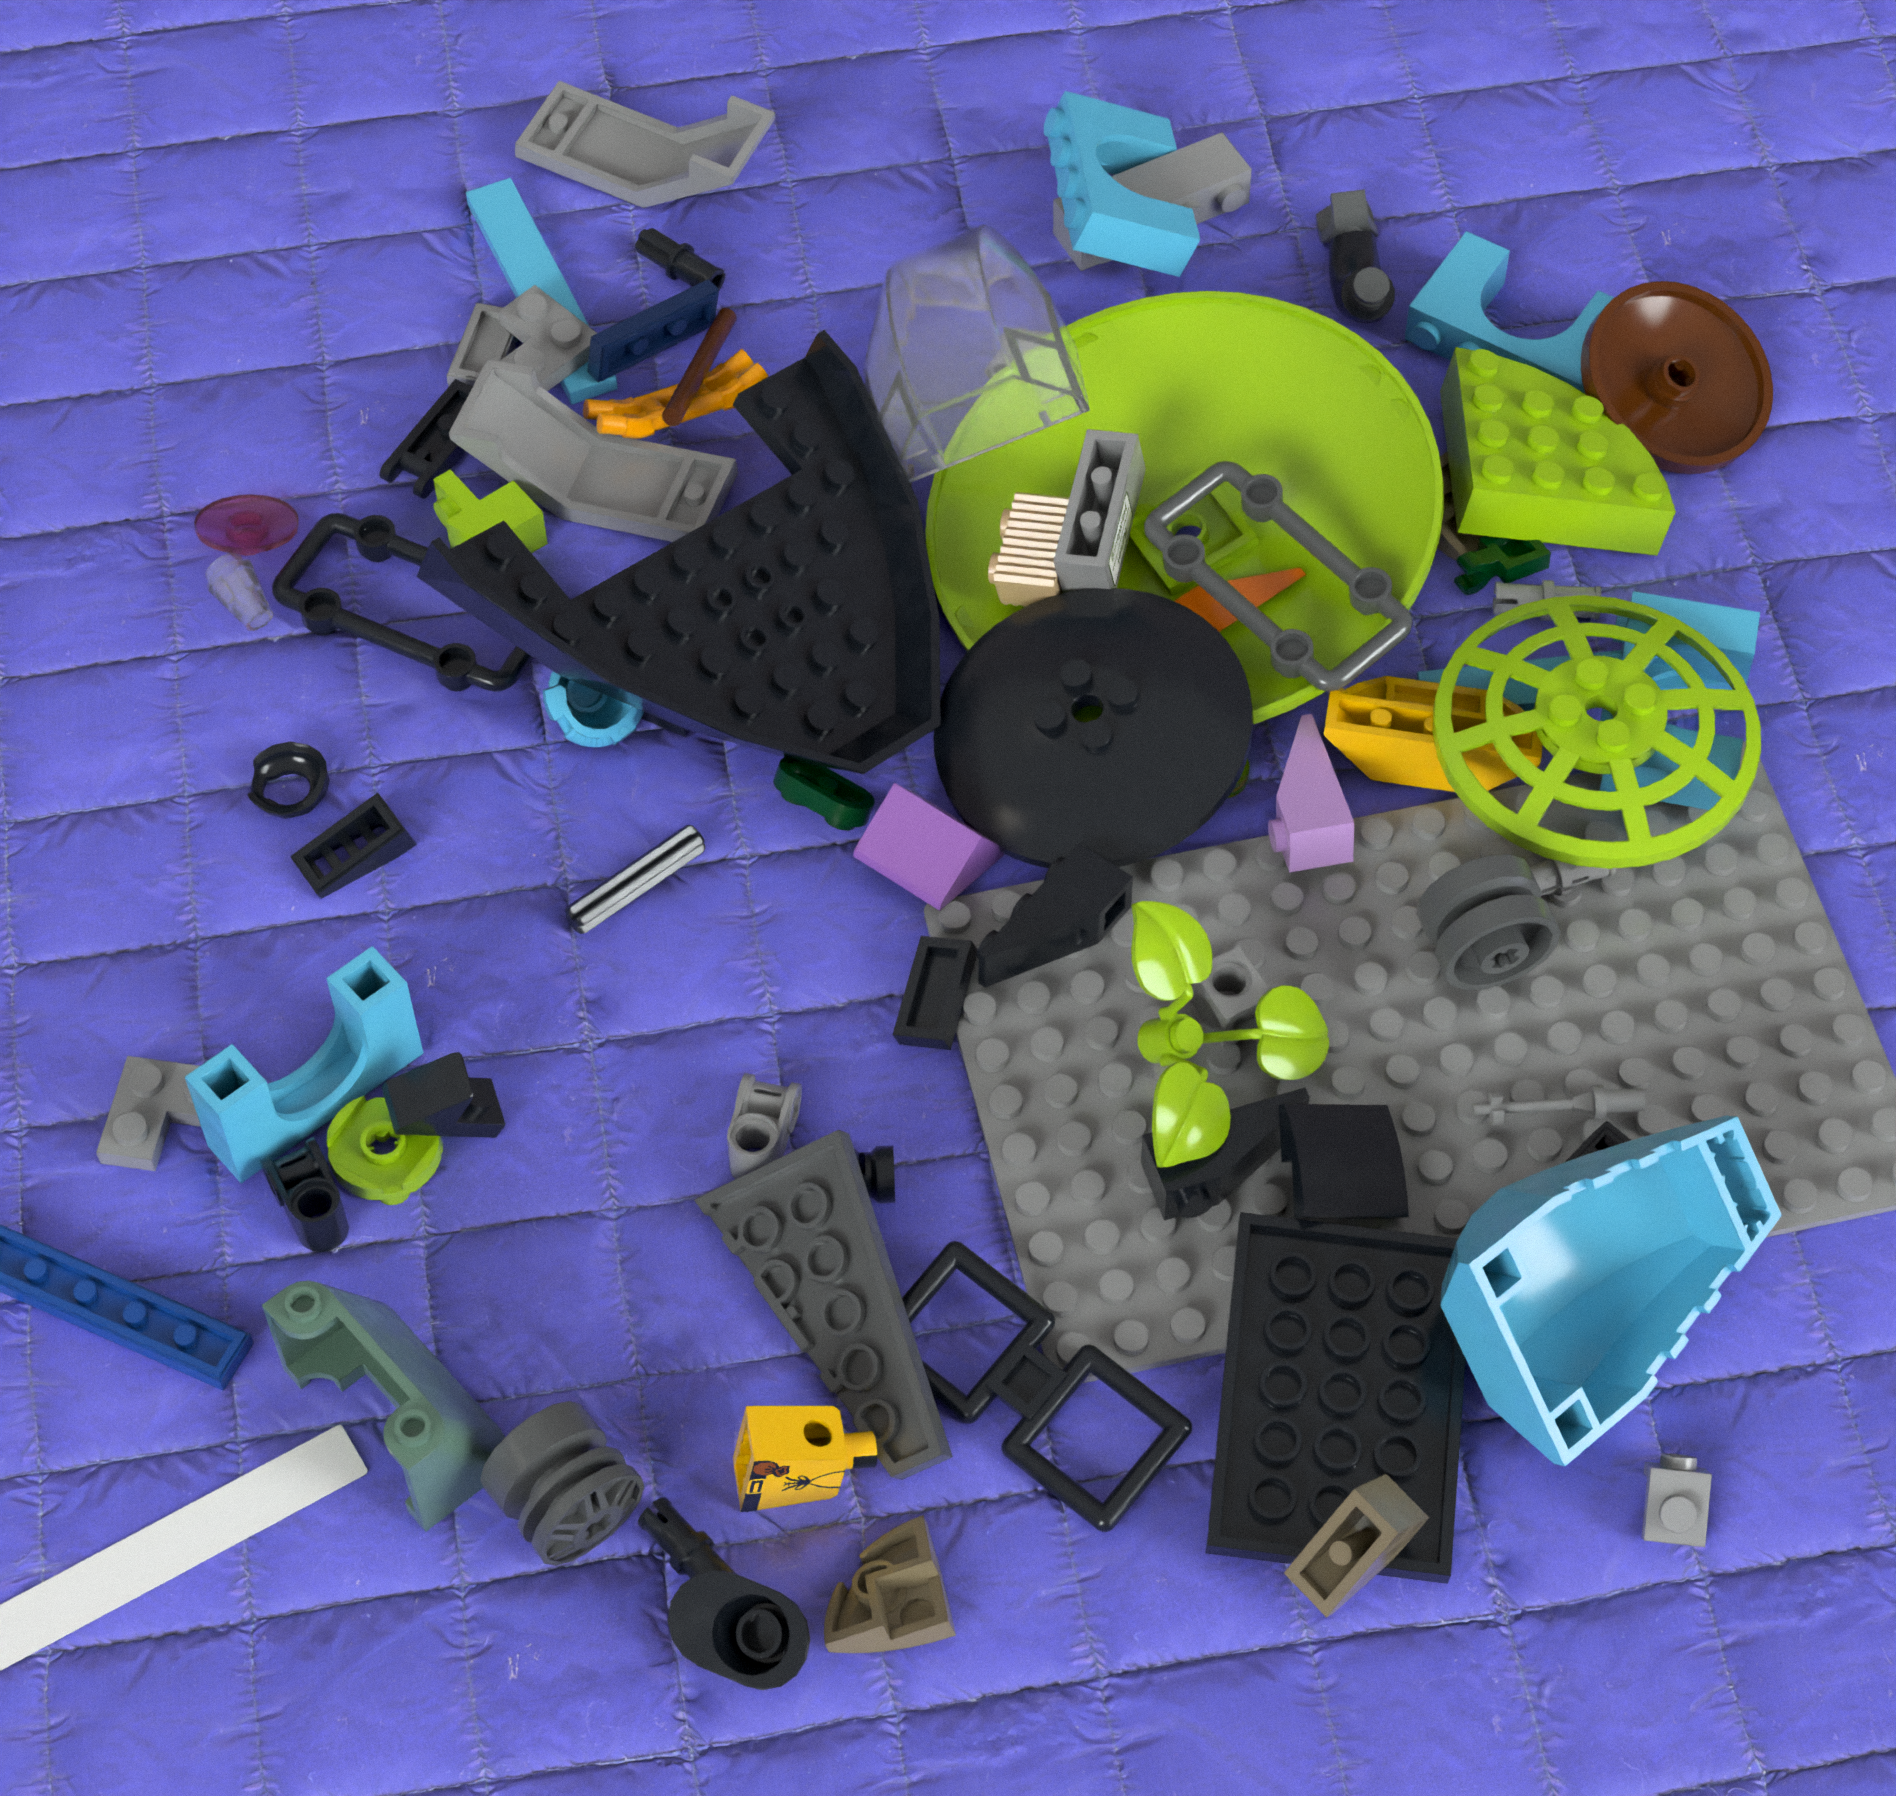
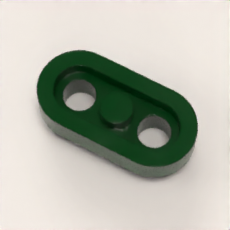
M787 757L782 758L779 762L773 783L777 790L781 792L783 799L792 804L809 808L823 816L830 826L839 830L850 831L855 827H862L868 823L875 799L866 789L827 767Z

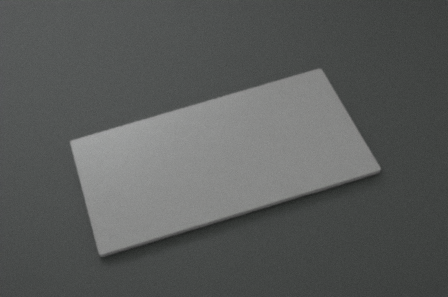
M1743 741L1740 768L1746 747V741ZM1759 759L1752 788L1741 809L1719 833L1701 846L1670 860L1641 867L1616 868L1614 875L1571 887L1572 891L1565 895L1557 896L1555 893L1540 896L1547 903L1561 931L1557 947L1544 962L1529 973L1509 983L1484 990H1463L1451 986L1436 958V946H1433L1426 936L1416 914L1418 900L1426 889L1443 874L1470 860L1489 855L1512 854L1525 859L1528 865H1532L1545 859L1538 854L1513 844L1487 827L1465 806L1460 798L1353 818V862L1289 873L1282 852L1274 853L1269 835L1145 859L1134 864L1119 867L1133 876L1131 905L1140 901H1155L1173 905L1187 912L1203 927L1210 941L1212 953L1223 954L1240 946L1269 989L1289 985L1303 990L1312 998L1327 1025L1329 1049L1324 1062L1316 1071L1297 1080H1278L1261 1070L1257 1061L1259 1039L1240 1040L1225 1048H1222L1219 1042L1202 1044L1194 1056L1185 1060L1207 1069L1208 1078L1206 1082L1214 1083L1222 1088L1227 1096L1230 1109L1304 1087L1309 1095L1308 1104L1388 1106L1402 1154L1409 1217L1400 1219L1302 1220L1459 1238L1471 1215L1500 1188L1564 1163L1605 1121L1610 1122L1628 1138L1634 1140L1726 1115L1739 1118L1782 1215L1766 1238L1896 1210V1078L1761 759ZM1586 772L1570 775L1565 780V783L1588 790L1599 791L1602 774ZM1525 784L1489 791V793L1502 805L1517 814L1533 787ZM1553 799L1538 823L1539 826L1553 832L1580 839L1610 842L1628 840L1621 810L1585 809ZM1660 801L1644 806L1651 837L1669 833L1689 824L1708 811L1706 809ZM1044 880L957 896L941 911L927 904L924 908V919L929 937L970 940L978 949L982 940L992 930L999 932L1010 920L1012 910L1019 899L1026 893L1032 895L1043 884ZM1132 907L1098 944L986 988L978 983V958H976L956 1029V1037L1025 1291L1052 1312L1055 1317V1326L1040 1344L1041 1350L1046 1358L1061 1369L1066 1366L1082 1346L1087 1344L1096 1346L1129 1373L1225 1353L1240 1212L1294 1219L1292 1163H1281L1280 1148L1219 1205L1212 1206L1207 1212L1197 1217L1183 1218L1179 1216L1164 1221L1142 1168L1141 1152L1143 1135L1152 1132V1111L1156 1084L1160 1075L1168 1066L1163 1067L1160 1063H1152L1146 1060L1139 1050L1137 1038L1142 1024L1149 1019L1159 1018V1009L1169 1006L1174 1000L1161 1001L1145 993L1136 979L1131 959L1134 925ZM1220 991V993L1224 995L1237 994L1232 991ZM1190 1001L1177 1012V1014L1189 1015L1201 1025L1203 1033L1211 1032ZM1591 1085H1603L1605 1090L1643 1088L1645 1093L1644 1111L1607 1113L1605 1119L1593 1120L1590 1114L1572 1111L1571 1109L1505 1113L1503 1125L1491 1126L1489 1114L1473 1115L1472 1104L1487 1103L1489 1091H1501L1503 1095L1502 1102L1572 1098L1573 1096L1588 1092ZM1090 1373L1083 1383L1099 1379Z

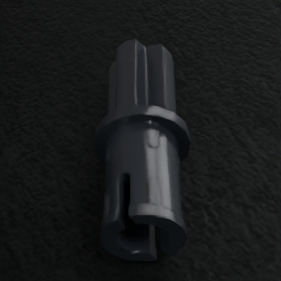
M654 228L643 229L639 233L635 244L636 251L665 269L668 278L672 280L679 278L692 287L709 279L719 290L721 289L725 280L724 270L695 254L694 248L690 244L683 243L680 245Z

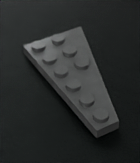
M836 1130L694 1199L704 1215L710 1216L724 1235L721 1239L731 1253L739 1256L754 1278L753 1284L800 1350L807 1352L821 1372L819 1376L830 1392L838 1395L853 1416L852 1423L859 1432L873 1431L877 1445V1458L892 1478L903 1480L952 1458L949 1443L849 1133Z

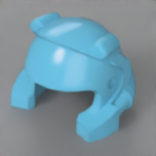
M555 672L551 673L548 683L549 688L543 690V702L550 720L558 722L566 739L581 746L605 747L618 744L636 730V726L644 713L640 709L560 676Z

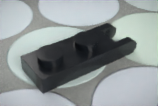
M457 379L451 383L382 465L379 473L381 479L392 483L404 470L419 477L413 487L414 495L423 499L430 495L435 489L433 479L450 470L465 453L464 449L450 440L449 431L464 405L472 386Z

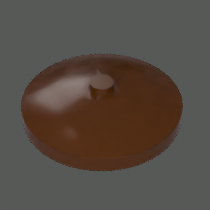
M1656 281L1639 284L1613 298L1595 317L1585 335L1581 351V376L1585 394L1598 399L1603 404V413L1617 425L1624 424L1631 430L1651 454L1659 469L1681 474H1701L1715 471L1739 458L1759 439L1764 431L1773 403L1772 374L1767 357L1759 340L1747 323L1731 307L1712 294L1678 282Z

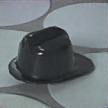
M713 1570L696 1574L679 1587L670 1602L667 1621L671 1639L681 1654L697 1666L743 1686L759 1690L782 1687L798 1675L807 1660L810 1635L806 1618L795 1602L781 1592L735 1573Z

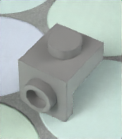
M1661 1453L1660 1463L1645 1462L1644 1475L1647 1477L1641 1536L1644 1541L1705 1547L1712 1474L1705 1468L1696 1467L1697 1457Z

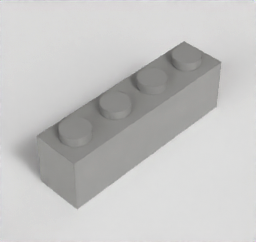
M1221 132L1111 177L1122 186L1137 194L1193 209L1195 221L1198 225L1223 213L1235 211L1249 203L1252 169L1224 133ZM1061 197L1053 199V234L1080 271L1111 261L1107 258L1072 249L1069 231L1064 225L1065 213Z

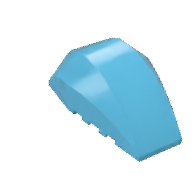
M1726 1115L1673 1128L1578 1157L1500 1188L1471 1215L1459 1236L1442 1283L1440 1306L1487 1404L1551 1462L1556 1465L1566 1466L1647 1398L1659 1382L1654 1376L1667 1358L1676 1359L1689 1341L1685 1336L1687 1330L1701 1312L1708 1314L1722 1297L1718 1291L1719 1287L1731 1271L1740 1272L1782 1215L1737 1116Z

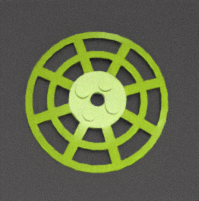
M1588 595L1551 597L1522 604L1495 616L1476 629L1456 649L1442 673L1433 706L1432 732L1437 757L1449 784L1465 806L1487 827L1513 844L1542 857L1576 866L1607 869L1641 867L1673 859L1701 846L1719 833L1741 809L1752 788L1761 755V725L1755 701L1742 675L1726 655L1704 635L1677 618L1649 606L1618 598ZM1585 611L1614 614L1652 625V627L1643 634L1636 630L1613 624L1579 623L1573 612ZM1549 614L1556 626L1528 637L1515 646L1507 655L1477 647L1500 630L1526 619ZM1675 636L1693 647L1716 667L1733 690L1706 688L1702 679L1691 665L1677 652L1668 647L1666 643ZM1586 637L1613 638L1632 643L1635 646L1624 660L1608 656H1594ZM1563 640L1571 660L1561 663L1551 671L1523 661L1539 648ZM1658 656L1679 674L1687 684L1688 689L1661 690L1644 670L1653 658ZM1466 664L1494 672L1485 697L1486 722L1454 733L1451 719L1452 695L1462 667ZM1509 678L1538 689L1533 710L1504 717L1502 710L1503 693ZM1591 708H1602L1609 711L1614 718L1598 721L1591 718L1586 711ZM1697 709L1698 735L1693 749L1665 731L1668 716L1667 710ZM1714 709L1739 710L1744 713L1746 721V747L1741 768L1734 780L1707 760L1715 735ZM1536 731L1543 746L1554 756L1544 772L1521 753L1511 737ZM1493 742L1496 751L1506 765L1525 783L1533 787L1517 814L1502 805L1480 784L1466 765L1461 753ZM1656 751L1679 765L1675 771L1664 779L1639 788L1634 768L1646 762ZM1573 768L1594 774H1611L1616 791L1588 790L1565 783V780ZM1694 777L1721 797L1714 807L1693 822L1669 833L1651 837L1644 806L1655 804L1673 796L1688 785ZM1553 799L1585 809L1621 810L1628 840L1610 842L1580 839L1553 832L1539 826L1538 823Z

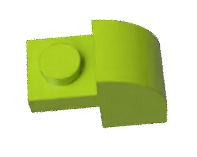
M451 470L433 479L437 501L433 506L439 520L447 528L450 549L502 521L508 524L531 553L548 544L543 511L514 481L509 482L479 500Z

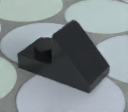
M460 1052L448 1054L387 1080L381 1087L395 1135L496 1138L506 1125L492 1079L469 1078Z

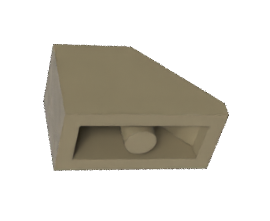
M1384 1474L1355 1488L1286 1569L1284 1574L1327 1618L1394 1560L1429 1517L1387 1474Z

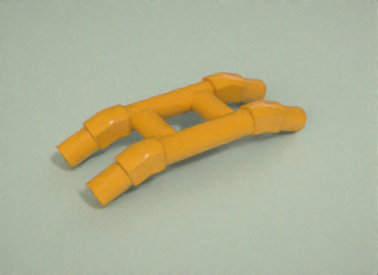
M740 349L725 363H720L707 373L681 423L722 409L727 411L735 408L733 403L738 393L766 379L769 375L758 362L754 364L748 354L743 349ZM678 384L623 400L585 399L583 417L584 419L597 420V432L599 434L621 435L623 438L633 439L654 435L655 431L670 427V425L663 421L662 413Z

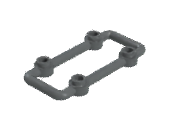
M1217 462L1155 508L1146 518L1144 524L1145 535L1162 552L1166 573L1178 582L1187 583L1194 580L1270 647L1272 666L1284 677L1297 678L1302 676L1319 690H1339L1348 685L1403 641L1411 631L1413 624L1411 613L1401 602L1392 596L1390 576L1379 568L1367 567L1361 569L1283 502L1282 485L1271 475L1257 474L1253 476L1235 462ZM1223 482H1229L1241 493L1242 510L1247 516L1257 522L1273 520L1349 586L1350 603L1358 612L1363 615L1380 613L1386 619L1390 618L1392 622L1332 670H1327L1314 658L1313 642L1308 634L1297 629L1283 631L1205 562L1204 545L1198 538L1188 534L1175 536L1166 526Z

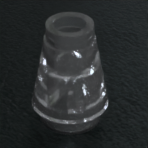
M229 553L219 557L210 564L205 572V578L208 581L207 590L248 631H256L267 625L274 614L269 607L252 562L248 559H243L238 553Z

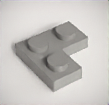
M536 285L498 311L500 325L523 342L521 346L500 361L534 367L539 386L547 392L588 362L590 339L597 332Z
M127 1056L96 1151L100 1163L156 1171L170 1123L201 1127L185 1080V1076L197 1069L199 1065Z

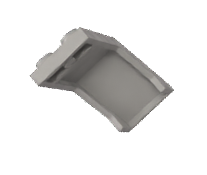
M558 81L516 141L515 157L646 208L732 185L775 120V112L731 95L727 101V114L682 127H675Z
M487 359L449 431L451 441L508 482L514 481L529 497L560 519L671 542L678 540L718 517L738 474L737 463L734 458L632 438H623L611 434H599L597 427L539 386L534 367Z

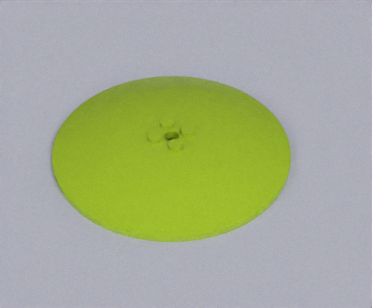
M1197 291L1146 297L1106 308L1061 328L1023 352L984 388L958 422L938 463L927 504L926 548L934 590L947 622L961 645L968 651L992 627L1024 608L1022 605L1014 606L1011 603L1008 605L1001 603L995 584H990L988 579L991 555L994 552L1000 553V548L1003 545V540L1000 537V520L1003 510L1005 508L1012 509L1014 493L1016 492L1070 497L1087 429L1138 434L1146 466L1117 588L1148 592L1172 601L1200 585L1194 580L1187 583L1178 582L1166 573L1163 554L1146 537L1144 524L1147 516L1155 508L1217 462H1235L1253 476L1267 474L1275 477L1282 485L1283 502L1361 569L1375 567L1385 571L1392 581V596L1401 602L1408 611L1415 602L1430 572L1439 544L1443 520L1444 484L1438 446L1431 424L1421 403L1401 373L1376 348L1358 334L1331 318L1299 305L1270 297L1239 292ZM1223 482L1166 526L1174 535L1185 526L1199 527L1201 532L1196 538L1204 545L1205 562L1226 581L1300 567L1306 574L1304 577L1257 608L1283 631L1297 629L1308 634L1313 642L1314 658L1327 670H1332L1392 622L1390 618L1386 619L1380 613L1363 615L1358 612L1350 603L1349 586L1273 520L1257 522L1247 516L1242 510L1241 493L1229 482ZM1239 620L1219 632L1230 644L1246 674L1252 697L1253 724L1291 711L1326 692L1314 687L1302 676L1287 678L1278 673L1272 666L1270 647ZM1087 706L1078 711L1075 719L1080 722L1096 720L1103 710L1097 706Z

